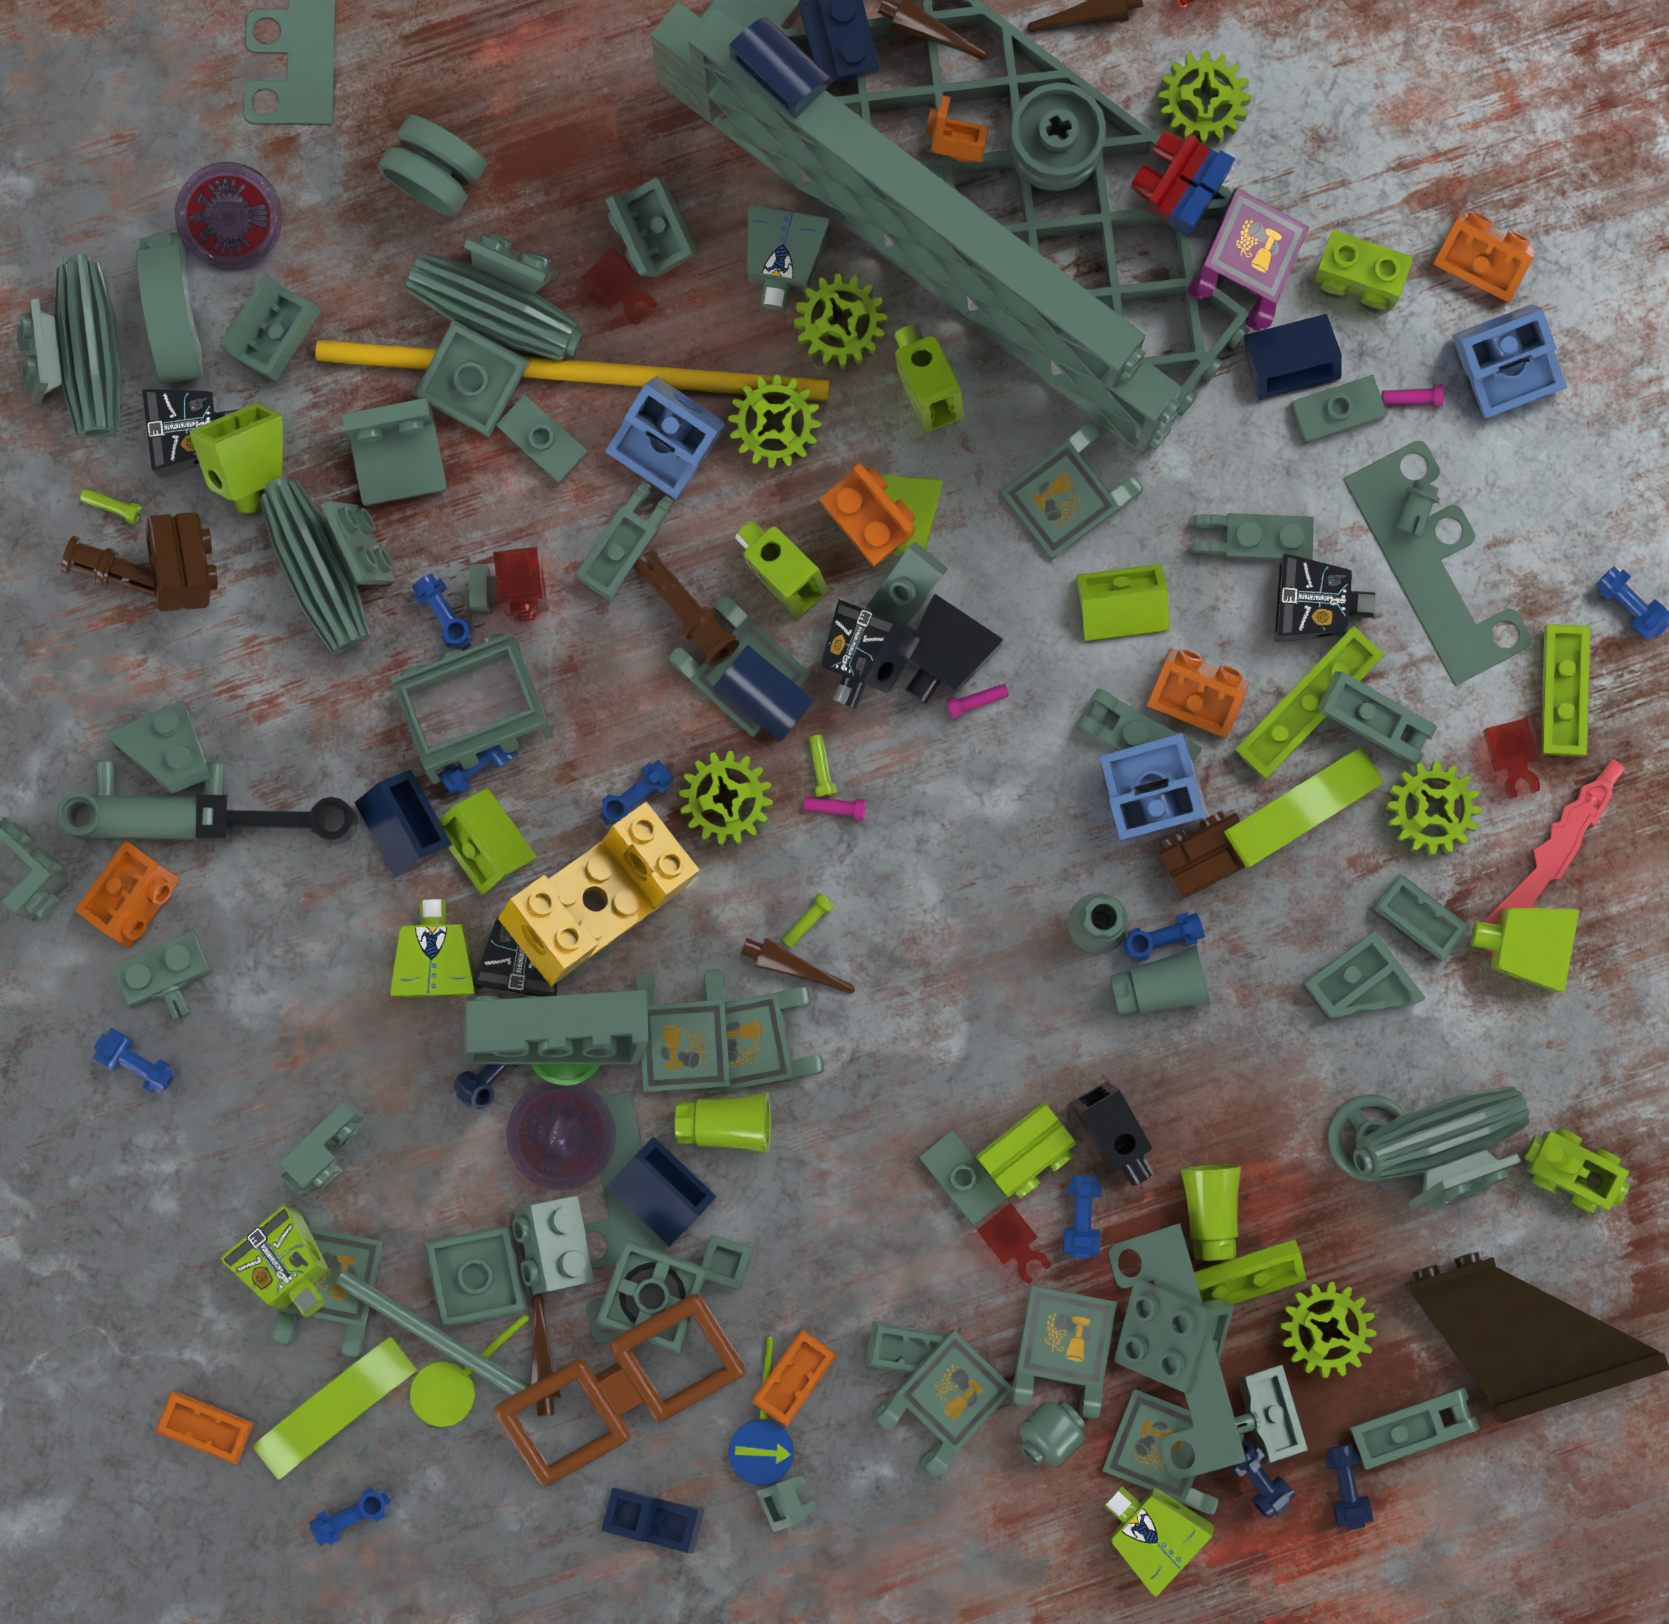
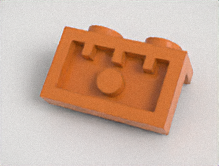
M1470 211L1468 215L1459 212L1433 265L1510 303L1534 258L1536 250L1529 247L1531 241L1511 230H1508L1505 235L1491 228L1493 222L1477 212Z
M859 462L852 468V472L819 499V503L875 568L914 536L915 528L911 523L916 518L900 499L894 503L884 492L888 485L874 467L871 466L866 470Z
M1169 649L1147 706L1227 739L1247 693L1249 681L1243 678V674L1230 666L1220 665L1217 668L1203 662L1202 656L1188 649H1179V651Z
M125 840L74 911L110 938L127 948H131L136 940L144 934L147 925L163 903L170 898L180 878Z

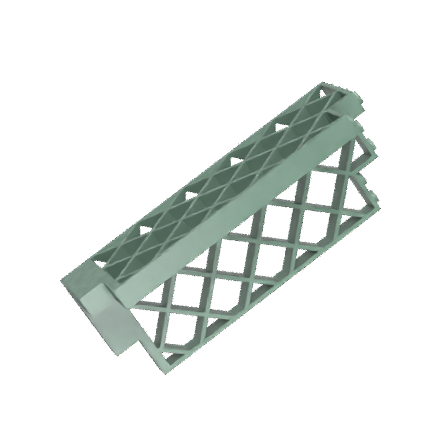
M714 0L701 17H698L679 1L676 2L650 35L658 83L1141 455L1149 445L1155 450L1159 447L1171 431L1170 427L1173 425V419L1176 415L1183 416L1197 398V395L1192 391L1200 380L1203 379L1209 383L1224 363L1219 359V356L1226 347L1230 346L1235 350L1250 329L1245 326V321L1250 312L1215 287L1213 294L1202 300L1232 323L1208 353L1204 351L1197 299L1190 296L1187 292L1190 282L1194 277L1189 237L1175 229L1181 278L1119 286L1112 230L1168 223L1146 208L1110 212L1103 158L1148 152L1168 169L1169 164L1152 154V150L1160 137L980 0H949L958 8L933 11L931 0H921L922 10L951 30L983 26L1000 39L1005 77L942 84L937 43L926 40L931 78L930 86L867 93L866 77L862 76L856 78L858 94L834 97L824 90L796 119L730 58L729 44L752 23L760 18L767 17L799 48L809 47L805 28H790L801 14L799 9L800 0ZM887 17L868 19L873 39L908 35L889 30L892 20ZM1013 50L1042 72L1016 75ZM1060 82L1076 85L1092 95L1103 110L1104 119L1126 136L1106 138L1104 140L1100 162L1092 173L1098 214L1035 221L1031 185L1017 171L1024 223L1001 225L955 190L954 176L1014 169L1009 150L983 153L981 162H960L940 154L938 159L917 161L871 125L870 112L934 105V109L939 110L942 95L951 97L950 103L1008 96L1012 126L1014 111L1020 103V94H1028L1039 86ZM723 111L728 118L720 119L718 116ZM801 170L811 180L810 182H802ZM1221 185L1200 220L1222 217L1232 192ZM1100 232L1107 287L1087 290L1039 254L1037 239ZM884 233L895 245L889 247L885 245ZM1218 276L1217 284L1220 286L1225 279ZM967 296L979 309L972 311L968 309ZM1184 296L1191 352L1144 357L1146 352L1141 348L1146 335L1123 318L1122 303ZM1051 361H1053L1054 364L1063 373L1057 375L1052 374ZM1194 369L1182 387L1163 373ZM1135 426L1142 430L1139 440L1136 438Z

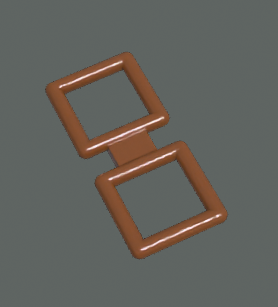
M692 1294L612 1339L609 1349L617 1363L594 1375L586 1361L577 1359L495 1406V1417L541 1485L549 1486L629 1441L631 1431L621 1415L639 1404L644 1403L656 1421H665L744 1376L746 1372L744 1363L700 1295ZM693 1315L725 1367L663 1401L631 1349ZM577 1380L606 1424L609 1432L548 1465L515 1414Z

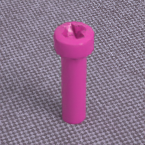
M1435 384L1433 388L1382 390L1383 404L1433 402V406H1442L1444 403V389L1442 384Z
M1001 684L957 699L955 696L948 698L946 703L949 714L953 719L962 717V712L1007 698L1009 693L1006 685Z
M805 796L803 809L806 811L854 816V820L863 821L866 813V800L856 799V802Z

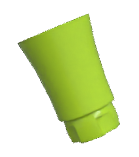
M764 1092L742 1097L697 1099V1102H677L675 1114V1136L677 1143H697L698 1147L738 1148L768 1153L771 1140L769 1093Z
M1198 1165L1180 1168L1186 1192L1190 1239L1194 1240L1193 1253L1195 1260L1213 1261L1236 1258L1235 1238L1238 1237V1189L1241 1165Z

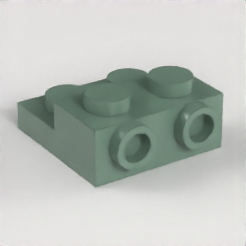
M343 1101L279 1162L286 1170L281 1177L298 1195L301 1193L306 1195L311 1189L316 1187L318 1189L321 1187L325 1189L342 1174L343 1171L339 1165L346 1158L334 1146L336 1144L347 1145L362 1131L363 1128L359 1122L366 1117L355 1104Z

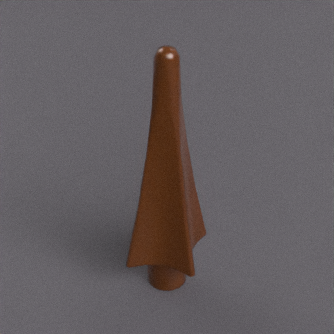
M892 0L882 1L877 13L892 20L889 30L939 43L981 60L988 58L986 50L961 37L926 13L911 0H902L901 4Z
M1087 0L1067 10L1030 22L1027 29L1030 32L1077 24L1129 20L1128 11L1144 7L1143 1Z
M746 938L740 954L755 959L753 967L807 979L848 994H852L855 991L853 984L813 966L769 938H764L763 943L750 938Z
M540 1294L534 1295L533 1298L534 1328L529 1386L555 1372L548 1340L544 1301ZM560 1390L536 1402L537 1416L555 1415L554 1398H561Z

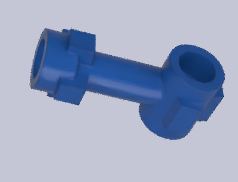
M1613 566L1596 583L1601 589L1599 593L1606 600L1614 596L1636 617L1630 623V626L1644 640L1648 642L1653 637L1658 638L1669 627V611L1656 599L1649 605L1644 602L1626 584L1631 576L1624 569L1619 571Z
M430 573L415 582L412 588L416 594L413 596L420 606L428 603L443 626L441 639L447 648L453 647L461 650L469 648L471 646L472 633L475 630L468 619L462 620L457 618L442 595V592L447 589L442 579H437L434 573Z
M499 744L476 753L479 760L476 766L464 769L461 763L457 766L451 763L443 766L444 770L438 775L452 795L458 791L462 793L470 787L467 779L491 762L498 769L515 757L518 752L515 750L504 753Z
M659 760L652 765L649 762L641 768L645 776L621 796L608 794L602 799L603 805L600 818L606 825H614L627 816L633 807L653 791L657 790L662 795L670 789L668 785L674 781V778Z
M1188 912L1177 915V924L1149 933L1141 931L1139 927L1129 930L1128 937L1124 944L1121 945L1123 954L1136 959L1137 962L1149 959L1151 950L1181 940L1184 941L1186 947L1197 944L1198 939L1205 937L1200 918L1197 913L1188 915Z
M110 1028L107 1035L104 1033L101 1035L94 1047L97 1051L92 1057L93 1059L113 1071L116 1070L119 1064L123 1065L144 1078L145 1082L142 1087L151 1093L154 1090L160 1094L166 1091L175 1076V1072L169 1068L170 1064L162 1059L153 1064L129 1049L133 1040L113 1028Z
M1072 1175V1182L1068 1184L1067 1195L1075 1196L1074 1228L1064 1229L1063 1254H1072V1258L1090 1259V1256H1099L1100 1230L1091 1229L1093 1197H1101V1186L1098 1185V1177Z
M372 1486L362 1491L360 1502L332 1516L327 1510L315 1515L316 1519L309 1522L311 1531L320 1546L326 1543L331 1545L341 1540L340 1531L365 1518L374 1519L377 1522L387 1517V1510L390 1507V1502L393 1500L388 1491L384 1492Z

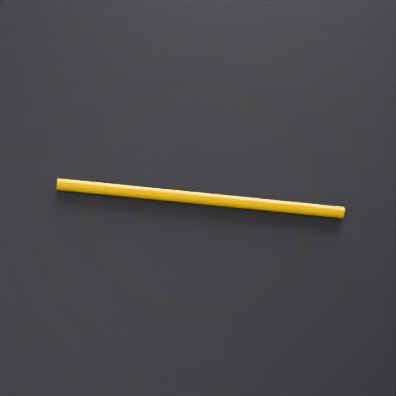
M317 340L315 356L316 361L427 370L437 349ZM523 356L530 360V363L522 376L523 378L644 387L648 381L658 376L677 390L746 395L742 388L744 385L751 387L753 390L758 389V377L762 376L767 385H772L775 377L771 375L569 359L560 361L552 358ZM781 376L783 386H787L793 378L798 380L795 391L799 394L809 389L811 394L806 400L828 402L830 380ZM781 392L763 394L764 397L790 398L789 395Z

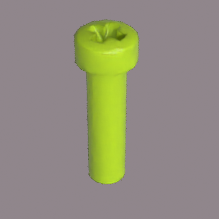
M84 488L80 496V501L124 517L125 522L132 525L139 521L142 514V506L132 502L129 505Z
M823 735L811 736L809 741L818 784L815 787L816 797L825 798L833 796L837 793L836 785L831 784Z
M819 893L814 898L815 904L783 936L781 940L788 947L792 948L826 911L830 913L835 908L834 904L825 895Z

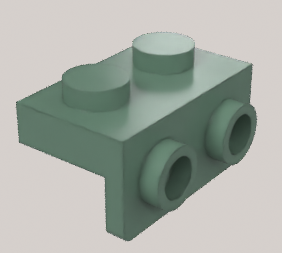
M656 177L623 197L612 195L606 199L610 212H608L610 224L622 236L628 249L625 251L626 259L630 267L639 275L658 278L699 255L665 178Z
M263 275L257 286L250 293L240 313L229 326L226 335L220 343V347L240 364L277 382L320 314L321 309L313 302L283 288L273 278Z
M578 1196L514 1209L513 1233L515 1239L521 1245L524 1260L521 1264V1274L524 1283L529 1287L531 1295L595 1282Z

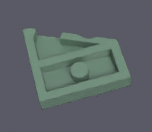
M183 701L106 732V736L114 748L120 749L130 757L135 765L146 774H151L171 794L212 778L188 708Z
M1375 931L1371 932L1303 984L1329 1019L1418 1003L1425 999V996Z

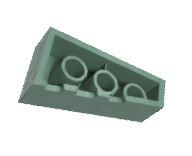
M647 990L542 997L523 996L511 999H499L496 996L487 995L475 997L473 1001H466L463 1010V1064L638 1065L648 1043Z

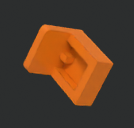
M942 95L939 110L931 108L925 134L933 135L930 152L947 155L960 162H981L989 127L947 118L951 97Z

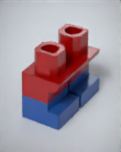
M1164 130L1154 146L1152 154L1170 166L1162 176L1143 164L1132 181L1131 188L1148 201L1146 207L1148 211L1189 237L1208 208L1210 201L1213 200L1231 171L1235 158L1222 150L1218 153L1201 144L1192 134H1189L1185 140Z

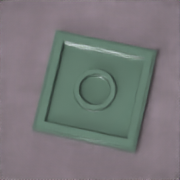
M454 319L413 396L418 399L427 398L429 404L434 408L490 437L530 360Z
M511 1224L424 1242L441 1328L528 1311Z

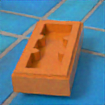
M801 1329L751 1402L788 1427L838 1354Z
M172 1390L155 1432L237 1465L255 1422Z

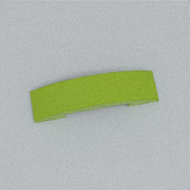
M1361 746L1227 829L1224 833L1248 869L1385 782Z
M390 1336L288 1415L253 1444L252 1447L279 1481L366 1410L417 1372L418 1369L393 1337Z

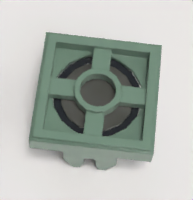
M625 1239L596 1323L624 1333L692 1294L700 1295L709 1269L686 1261L676 1255H670L662 1250ZM692 1315L646 1341L679 1353Z

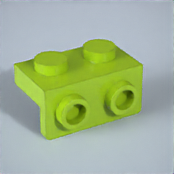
M1333 230L1316 269L1313 281L1321 283L1320 288L1334 295L1344 296L1347 292L1362 297L1361 302L1369 307L1380 310L1386 309V306L1394 308L1403 291L1413 258L1410 255Z

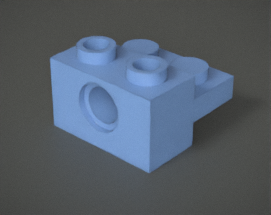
M1531 304L1452 335L1463 370L1470 379L1482 417L1485 419L1567 388L1554 352L1557 349L1544 311L1540 307ZM1524 357H1525V359H1526V360L1520 361V362H1518V363H1515V364H1513V365H1510V366H1507V367H1505V368H1502V369H1500V370H1499V368H1498V367H1501V366H1503V365H1506V364H1508V363L1514 362V361L1519 360V359L1524 358Z
M656 376L644 385L623 418L624 422L605 452L676 500L680 497L728 424Z
M1185 733L1099 756L1110 795L1108 799L1120 841L1209 817ZM1169 779V782L1166 784L1138 791V786Z

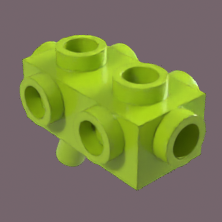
M1558 1127L1556 1133L1545 1131L1542 1138L1537 1135L1533 1136L1523 1155L1524 1159L1530 1161L1525 1170L1534 1174L1531 1183L1553 1194L1556 1193L1559 1187L1574 1195L1570 1202L1571 1204L1591 1214H1595L1597 1208L1603 1211H1610L1612 1205L1620 1206L1630 1186L1629 1183L1625 1182L1629 1171L1619 1166L1622 1159L1601 1148H1597L1596 1152L1593 1153L1579 1146L1582 1138ZM1590 1173H1596L1601 1180L1600 1186L1595 1190L1589 1188L1586 1184V1178Z

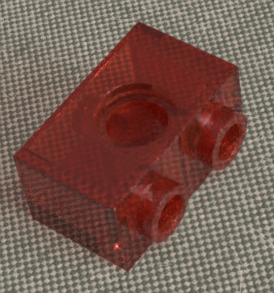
M537 547L493 552L499 604L507 617L514 616V621L516 622L540 619V612H548L549 605L544 563Z

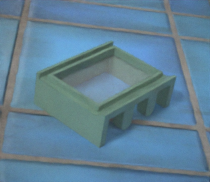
M512 632L506 635H491L485 638L480 645L465 651H450L443 655L440 661L425 667L421 665L410 667L404 670L399 677L391 680L424 770L433 785L441 782L436 769L459 761L464 769L472 768L479 763L476 753L499 744L504 753L513 752L520 747L517 737L537 729H541L546 740L554 737L523 655Z

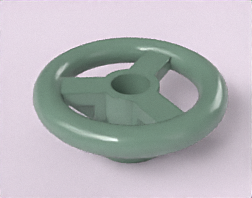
M1373 1094L1362 1095L1349 1100L1337 1110L1329 1126L1328 1144L1334 1161L1346 1174L1361 1181L1378 1182L1372 1181L1370 1177L1360 1174L1354 1161L1352 1162L1345 1154L1341 1143L1343 1126L1349 1118L1358 1130L1356 1134V1142L1358 1143V1140L1366 1136L1369 1130H1377L1386 1124L1379 1120L1367 1121L1360 1111L1361 1109H1382L1391 1114L1395 1119L1407 1112L1398 1103L1387 1097Z

